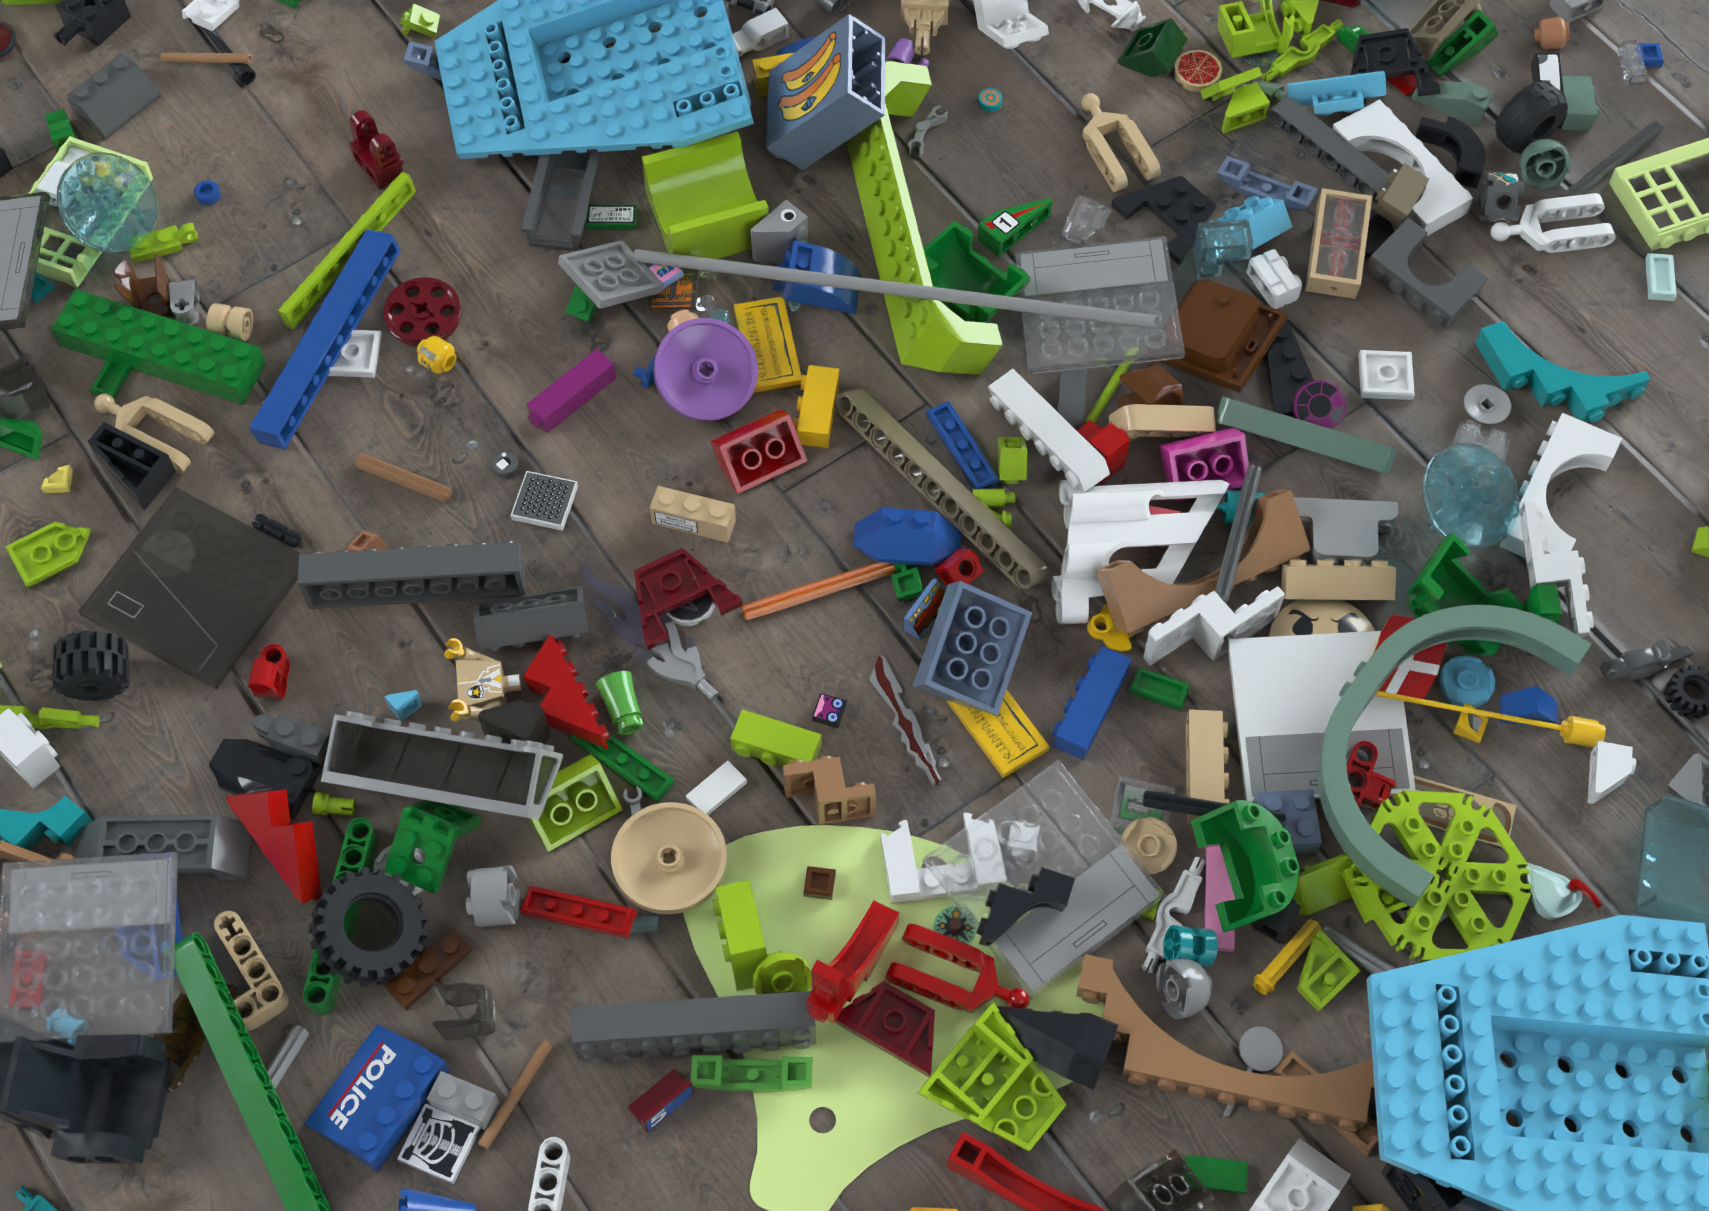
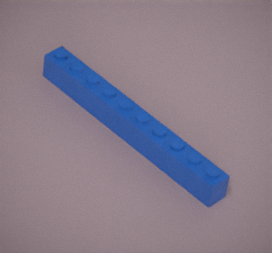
M367 229L363 237L358 241L353 254L347 260L331 291L325 297L304 336L301 337L297 348L288 359L287 365L276 379L271 392L265 398L262 407L251 422L249 429L258 443L286 449L327 379L330 368L334 367L341 355L343 346L348 343L352 336L351 332L356 329L401 252L393 234Z

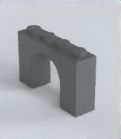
M1407 218L1371 255L1366 270L1374 278L1380 279L1389 286L1394 293L1401 295L1409 301L1412 307L1419 309L1430 317L1432 322L1446 329L1479 295L1488 277L1468 263L1450 282L1444 285L1432 286L1417 280L1409 270L1408 260L1423 245L1428 232Z

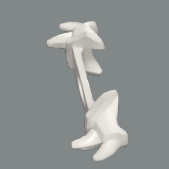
M1076 0L1086 13L1090 12L1089 3H1092L1114 15L1117 20L1111 25L1112 28H1125L1133 32L1146 19V16H1142L1140 5H1138L1137 1L1132 3L1128 0H1115L1117 6L1105 4L1103 0Z

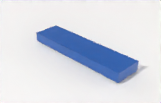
M947 401L927 410L926 417L972 489H990L999 485V477L951 403Z

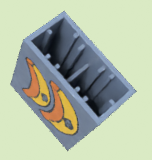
M848 14L769 71L767 135L765 142L766 149L774 157L785 159L804 170L885 116L884 36Z

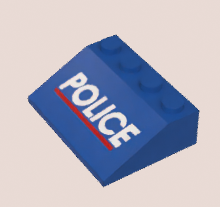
M377 1024L304 1125L378 1173L417 1119L424 1105L429 1102L427 1097L440 1072L449 1074L450 1070L444 1060L424 1047Z

